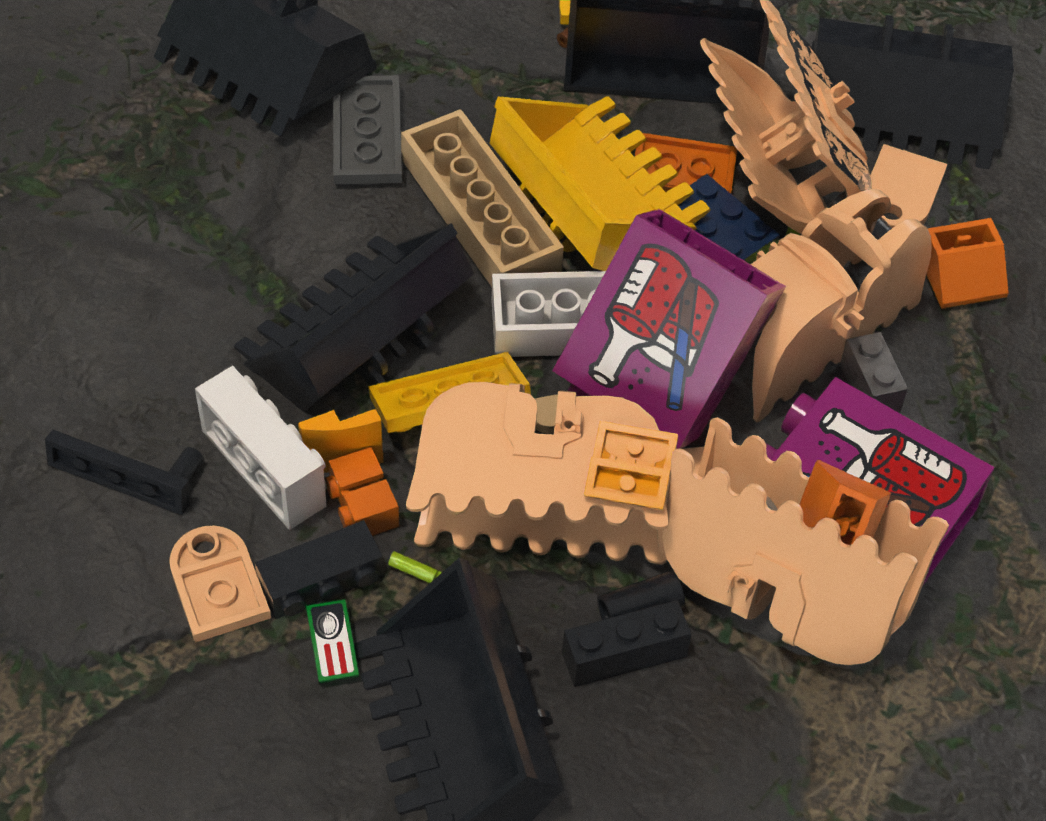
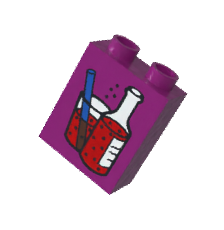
M660 209L638 214L635 216L552 371L571 383L567 391L576 392V396L621 397L639 404L655 419L659 431L678 434L676 449H682L700 437L786 286Z
M837 377L832 380L817 400L805 393H802L795 400L781 426V432L788 435V437L778 450L766 443V455L772 461H777L779 456L786 451H792L799 455L802 461V472L807 477H810L815 462L821 460L891 492L886 507L894 500L905 502L911 510L910 520L915 526H922L928 518L933 516L946 520L949 524L948 530L933 557L923 586L979 508L995 468Z

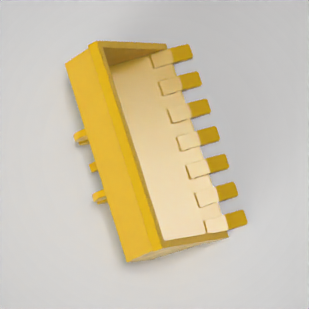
M609 96L589 106L585 104L497 97L494 105L496 114L489 144L522 182L519 188L528 200L536 199L532 205L537 212L542 214L546 211L543 220L547 225H550L549 228L557 239L560 240L566 235L567 238L562 243L564 251L573 252L577 249L592 268L602 271L607 270L635 216L638 214L660 209L693 230H696L697 228L694 224L710 212L711 209L703 200L683 210L679 208V204L694 194V190L687 182H683L667 192L663 190V186L678 176L677 171L671 164L651 174L646 171L662 158L661 153L655 147H651L635 157L631 154L633 150L646 141V137L640 130H635L620 139L615 136L631 124L630 119L624 113H620L605 122L600 119L616 107V104Z

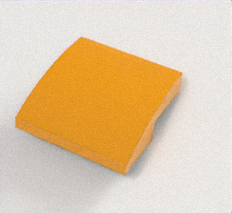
M376 409L339 421L335 411L332 410L298 423L303 443L309 450H317L323 458L326 466L323 469L324 473H329V460L372 447L379 464L383 463L382 423Z
M599 421L584 496L663 510L670 482L672 452L677 447L678 434Z

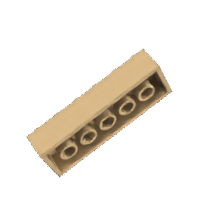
M461 109L401 132L403 163L445 222L453 224L458 233L456 235L457 239L491 287L492 274L562 272L563 245Z

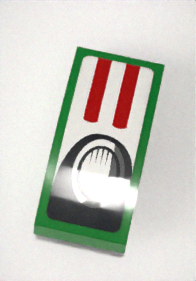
M345 599L306 606L318 682L325 683L358 677L359 672Z

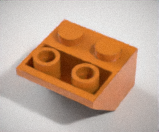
M992 218L927 228L931 235L932 249L926 275L941 309L1006 298L1008 296L1004 243Z
M817 460L799 504L803 510V522L806 526L813 528L820 519L832 518L839 524L841 528L840 538L846 545L853 544L856 538L861 535H868L874 538L891 492L821 460Z

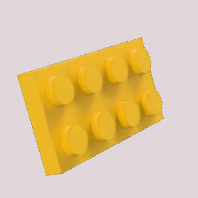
M508 352L368 386L370 399L388 433L406 432L415 426L423 425L426 410L435 398L454 386L470 382H488L508 386L509 383L525 385V393L531 395L529 382Z

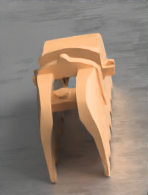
M869 189L848 196L830 208H825L807 224L801 235L790 233L779 240L778 244L772 242L769 252L765 254L762 250L759 251L756 261L751 264L786 286L761 329V336L755 347L752 391L753 419L756 422H760L771 412L779 398L783 401L791 399L805 379L809 382L815 381L823 373L828 362L832 361L834 364L841 362L847 339L873 334L879 325L886 328L894 322L903 307L911 310L919 304L931 258V235L927 227L918 220L906 219L877 240L872 235L877 220L891 208L890 198L881 190ZM863 260L873 268L863 280L859 292L844 269L848 261L855 265Z
M488 382L461 384L443 392L435 398L426 410L415 472L406 501V509L411 512L421 511L418 528L414 537V544L418 547L432 546L436 543L439 534L447 531L452 534L453 544L461 550L471 548L480 534H486L490 537L491 547L500 553L509 551L518 537H525L528 540L531 552L539 556L547 554L551 550L553 542L563 540L567 544L568 553L575 558L585 557L589 553L591 546L599 542L605 546L606 555L614 561L623 560L627 557L630 548L638 545L643 548L648 562L660 565L667 562L662 539L663 530L668 528L666 501L664 509L658 510L584 496L599 421L659 431L655 419L639 404L621 397L576 396V392L558 391L554 435L535 433L538 413L536 400L530 394L525 393V385L509 383V386Z
M718 417L711 419L698 475L695 472V461L691 454L682 449H675L672 452L667 501L668 528L663 530L662 539L666 558L677 577L691 590L708 599L732 607L731 612L745 619L752 620L756 618L772 601L769 610V620L772 626L783 634L782 641L791 646H798L817 658L843 665L863 664L874 659L887 645L890 636L909 618L917 602L933 557L948 530L949 524L947 521L933 516L928 518L922 526H915L910 520L911 510L909 506L901 500H894L885 508L874 538L868 535H861L856 538L853 544L846 545L840 538L841 528L839 524L832 518L820 519L813 528L806 526L803 522V510L799 504L810 477L803 474L802 461L799 455L792 451H786L779 456L777 461H772L766 455V443L761 437L752 435L747 437L742 445H736L732 440L730 425ZM767 497L772 500L778 510L774 511L768 508L766 504Z

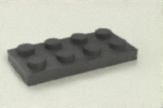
M399 75L365 76L333 96L334 184L402 183Z

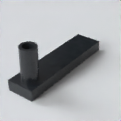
M52 430L45 438L47 464L49 466L181 515L190 505L189 481L204 461L203 455L197 449L186 447L167 472L56 430Z

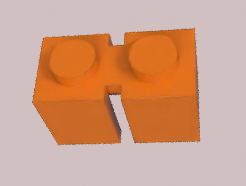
M372 447L328 461L330 476L325 477L327 491L331 499L338 498L341 507H338V514L344 528L364 520L373 536L399 527V506L387 480L380 481V478L384 477V473Z

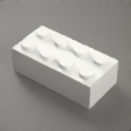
M606 271L492 274L491 303L495 355L508 352L511 357L561 355Z
M231 366L195 388L202 432L289 530L327 506L325 493L327 484L324 480L323 470L326 466L323 458L317 450L308 449L294 425H287L280 418L279 411L271 400H264L258 394L257 387L249 376H242L234 366Z

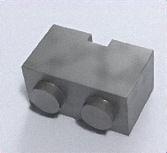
M881 332L847 339L840 366L848 384L900 413L908 388Z

